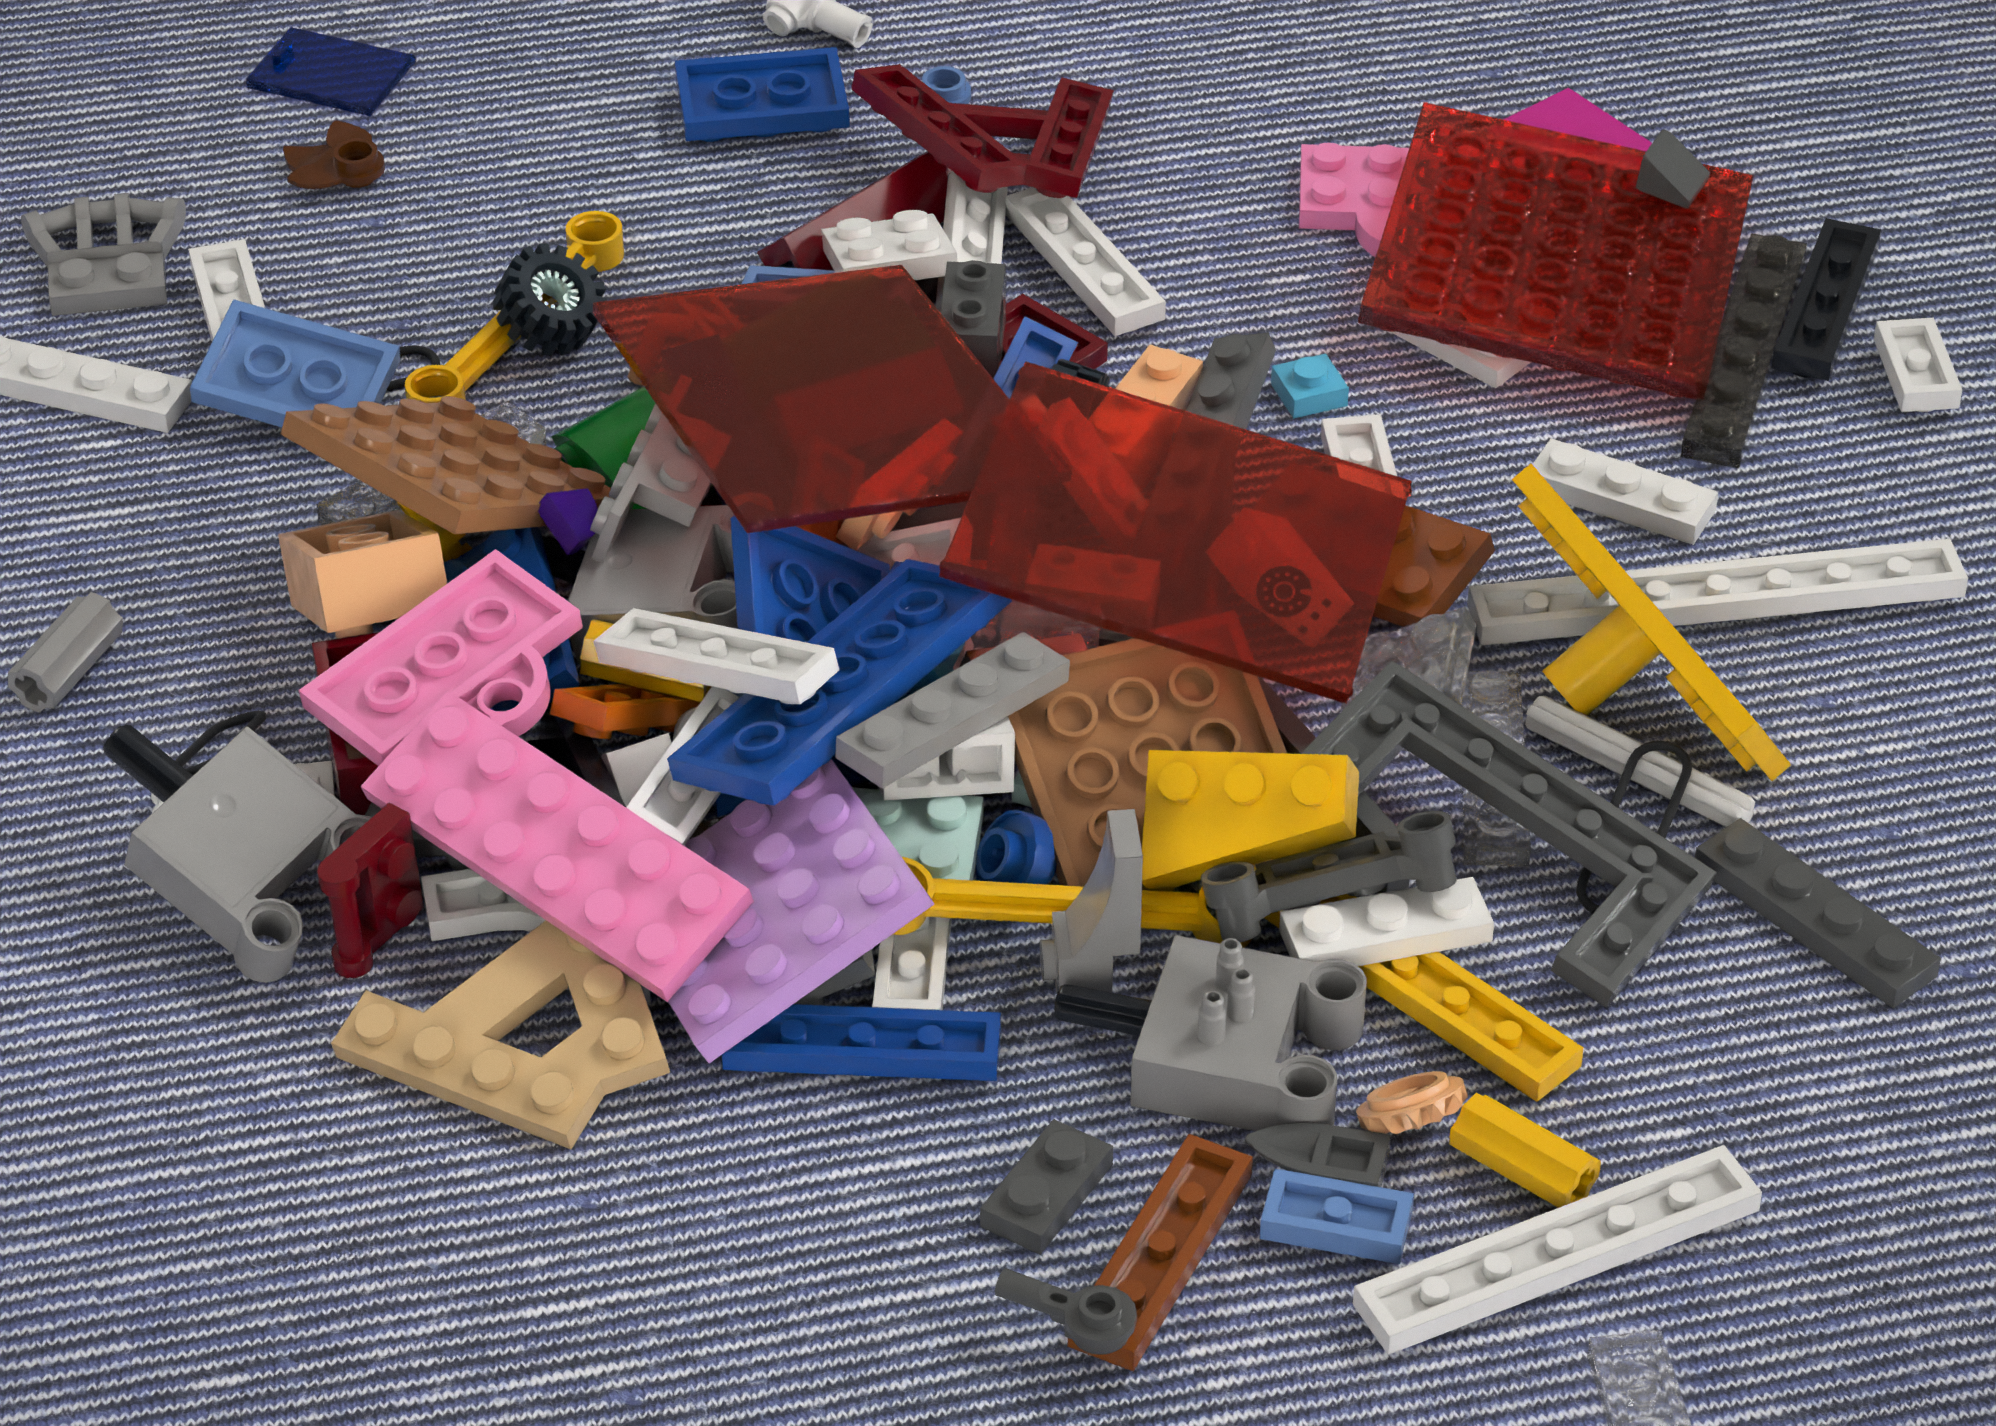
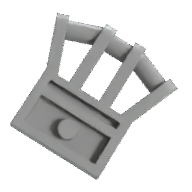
M129 193L114 194V200L90 202L89 197L74 198V204L41 215L36 210L21 215L22 228L28 242L48 268V291L52 316L167 304L165 258L184 226L186 218L185 201L180 198L167 197L164 202L130 198ZM132 221L157 224L148 242L134 243ZM116 222L117 245L94 247L93 224ZM77 227V249L61 250L50 236Z

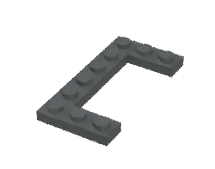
M1393 660L1301 752V754L1348 755L1359 771V796L1405 748L1616 887L1559 951L1550 970L1606 1008L1710 889L1717 873Z

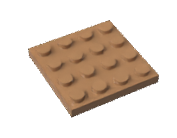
M444 396L438 403H424L414 399H401L399 405L387 406L370 401H360L357 403V407L340 408L320 403L314 405L313 410L286 411L280 433L287 439L453 534L547 526L539 514V502L546 493L588 488L596 502L597 508H599L605 496L609 497L611 490L610 487L604 485L606 479L601 474L584 468H574L561 461L562 454L559 451L541 444H530L518 437L519 431L514 426L497 420L485 419L475 413L476 406L457 397Z
M1234 615L1062 655L1070 660L1068 682L1008 716L1015 731V761L1034 814L1047 822L1053 834L1054 854L1057 863L1055 872L1060 885L1084 887L1087 883L1103 845L1107 811L1135 809L1142 849L1149 750L1287 753ZM1142 884V890H1148V889Z

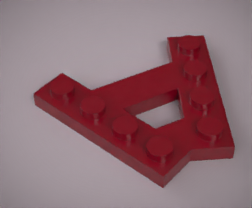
M901 64L855 69L851 88L852 91L871 105L873 111L885 116L902 130L904 136L914 140L932 154L936 162L945 165L963 179L966 186L970 189L982 193H992L1002 187L1026 185L1034 187L1042 195L1052 198H1064L1066 196L1078 198L1108 116L1114 90L1061 77L1048 110L949 103ZM992 136L1036 139L1031 154L1012 153Z

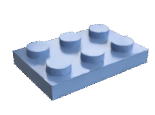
M233 299L190 386L191 402L281 428L286 411L313 410L314 405L320 403L340 408L357 407V403L360 401L380 404L399 365L400 346Z

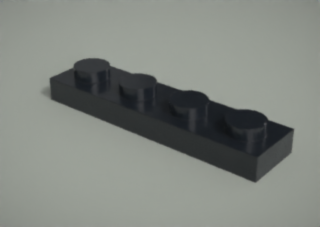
M1825 218L1774 348L1771 369L1793 373L1803 378L1812 377L1829 381L1879 249L1881 229Z

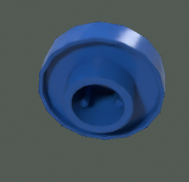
M1021 810L1006 811L995 818L986 830L977 850L975 867L977 881L1047 885L1052 880L1057 866L1053 834L1047 822L1035 814Z

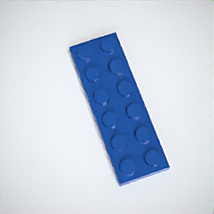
M906 559L806 642L834 648L839 666V671L816 690L814 696L799 705L785 704L779 700L745 693L667 758L673 781L701 787L708 791L752 800L759 804L775 806L780 801L786 799L798 785L820 766L832 759L836 753V736L890 707L899 698L908 694L914 685L940 663L946 661L957 648L977 631L986 627L993 617L1012 602L1007 579Z

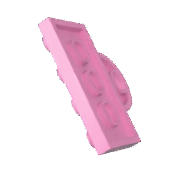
M1322 143L1319 145L1301 144L1299 229L1355 230L1359 244L1368 253L1380 260L1402 266L1409 265L1433 247L1454 257L1464 248L1468 234L1525 236L1524 152L1507 151L1500 148L1460 150L1444 146H1436L1429 149L1399 148L1386 144L1374 147L1341 146L1336 143ZM1406 239H1415L1419 241H1407Z
M495 549L299 689L303 708L378 766L447 690L519 737L530 730L542 718L550 701L551 689L546 665L542 657L583 628L580 610ZM513 700L520 702L516 707L507 711L491 710L495 704L502 701Z

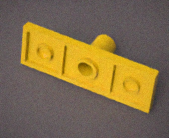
M1530 463L1512 480L1527 497L1518 505L1520 510L1597 599L1605 592H1608L1619 605L1542 670L1544 675L1573 709L1586 716L1589 715L1651 661L1662 654L1674 668L1665 676L1746 772L1757 764L1766 776L1773 781L1791 766L1790 762L1756 720L1538 470Z

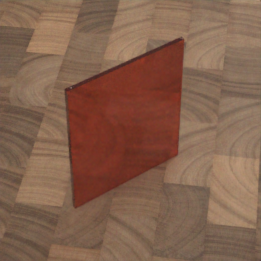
M903 265L593 302L592 313L746 533L1068 487L1070 484L1071 475Z
M1025 361L1024 366L1019 369V378L945 558L939 564V577L1347 704L1348 698L1354 692L1352 685L1407 498L1412 494V481Z

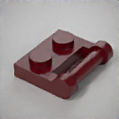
M389 802L318 866L319 885L321 891L329 897L336 943L331 951L335 972L345 978L361 977L367 974L373 967V953L402 927L411 924L418 913L424 908L410 813Z

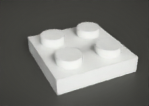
M921 210L901 211L896 213L893 219L875 222L865 218H849L838 222L837 227L821 229L823 251L840 281L851 275H859L871 279L879 285L942 277L946 273L947 261L958 262L957 251L933 213L927 214Z

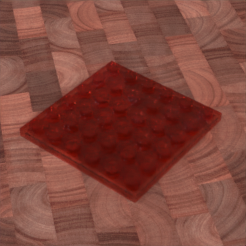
M1423 102L1362 299L1358 323L1378 327L1384 331L1400 332L1435 340L1441 344L1457 345L1484 351L1503 358H1515L1550 366L1560 371H1572L1607 379L1617 384H1629L1664 392L1674 397H1686L1704 401L1754 175L1702 164L1710 172L1709 179L1687 209L1635 189L1641 162L1646 151Z

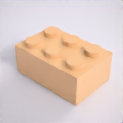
M399 510L278 534L291 606L325 632H335L336 639L371 634L374 632L372 624L399 619L447 584L439 533Z

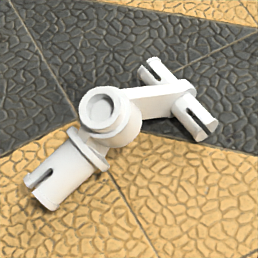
M767 0L766 11L763 14L766 26L779 36L784 37L789 33L796 32L799 28L808 27L809 30L815 33L823 30L855 48H860L867 41L873 27V23H871L872 17L836 2V0Z

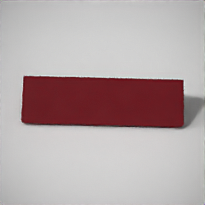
M927 151L759 250L757 254L764 266L778 267L791 260L795 268L834 270L823 251L821 229L837 227L838 222L849 218H865L871 222L893 219L896 213L905 210H921L927 214L933 213L940 224L944 222L948 175L951 170L945 165L936 162L933 155Z

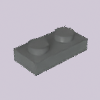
M1053 1119L981 1206L980 1227L1041 1255L1112 1167L1113 1145Z

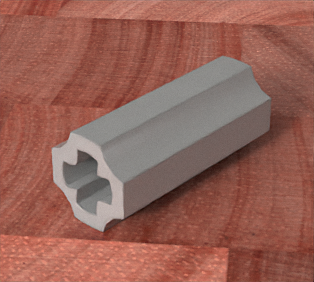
M90 592L85 597L77 596L8 671V688L17 695L23 706L41 713L46 708L54 709L120 636L123 628V617L114 610L110 600L101 595Z

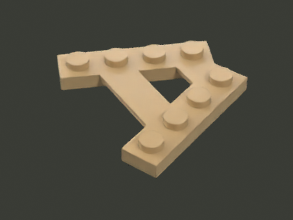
M544 921L425 1012L365 990L331 1042L338 1059L568 1149L573 1148L606 1094L670 1073L668 1062L641 984L548 921ZM569 988L582 1025L574 1033L542 1057L499 1042L501 1038Z

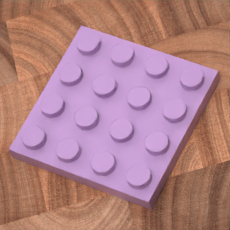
M832 759L820 766L798 785L786 799L780 801L775 806L745 800L726 817L699 836L687 841L685 847L749 888L754 902L668 1002L696 1048L706 1061L711 1063L935 904Z

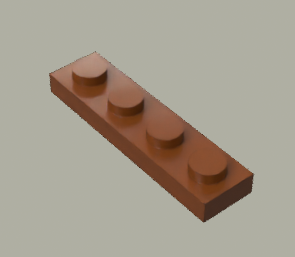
M1188 1134L1094 1285L1115 1287L1128 1294L1132 1299L1137 1312V1323L1133 1334L1122 1348L1110 1354L1097 1355L1085 1352L1069 1338L1067 1347L1130 1371L1135 1370L1250 1180L1253 1156Z

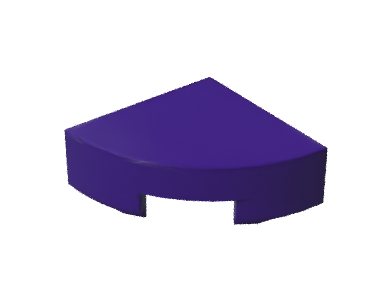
M589 489L546 493L540 500V517L567 555H571L580 551L595 534V532L590 531L598 508Z

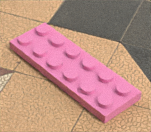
M448 690L361 785L369 801L381 809L390 802L409 812L412 830L608 963L618 967L623 973L666 1002L671 999L754 902L749 888Z

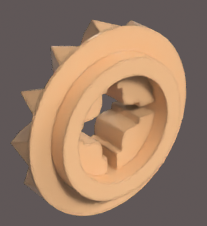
M1441 1071L1424 1072L1394 1080L1373 1090L1367 1095V1101L1357 1108L1356 1113L1362 1129L1384 1134L1391 1132L1397 1135L1405 1130H1419L1422 1126L1429 1123L1441 1122L1444 1116L1455 1114L1468 1098V1094L1462 1078L1447 1076L1445 1072Z

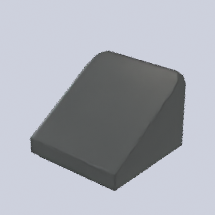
M1662 129L1643 156L1635 189L1688 209L1708 181L1710 172L1672 133Z

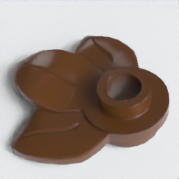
M338 120L330 125L325 145L283 147L285 162L289 169L293 171L287 177V181L304 189H324L341 183L348 187L361 188L370 185L385 171L384 156L377 150L376 144L372 141L371 134L358 126Z

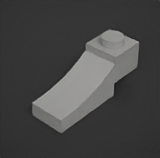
M1135 809L1107 811L1103 845L1087 883L1066 911L1052 912V939L1040 940L1043 981L1055 980L1056 994L1060 986L1064 984L1112 993L1113 956L1140 954L1143 855Z

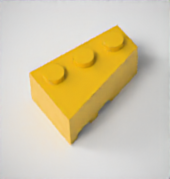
M1149 750L1142 841V884L1148 890L1172 892L1175 891L1174 887L1201 880V876L1206 870L1222 863L1244 861L1256 864L1269 859H1278L1355 838L1359 787L1358 769L1348 755Z

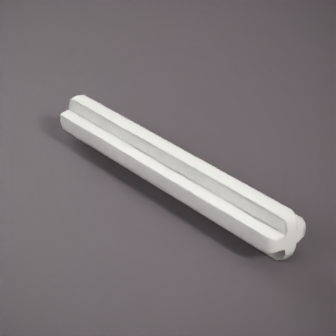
M1538 696L1526 712L1525 725L1530 731L1621 776L1630 755L1636 748L1643 745V743L1547 696ZM1657 750L1650 751L1639 759L1630 780L1671 800L1682 773V763ZM1692 768L1690 779L1679 804L1724 827H1728L1740 818L1747 823L1750 822L1754 814L1755 801L1751 796Z

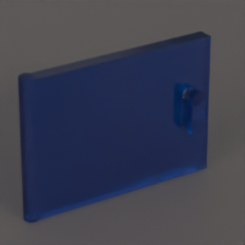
M290 27L246 78L247 88L371 116L415 64L416 57L413 54Z

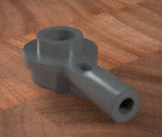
M1007 1268L1002 1270L996 1283V1296L1050 1315L1053 1321L1064 1325L1065 1337L1072 1339L1085 1352L1097 1355L1113 1353L1126 1344L1128 1338L1135 1330L1137 1323L1135 1303L1128 1294L1115 1287L1105 1285L1088 1286L1073 1293Z

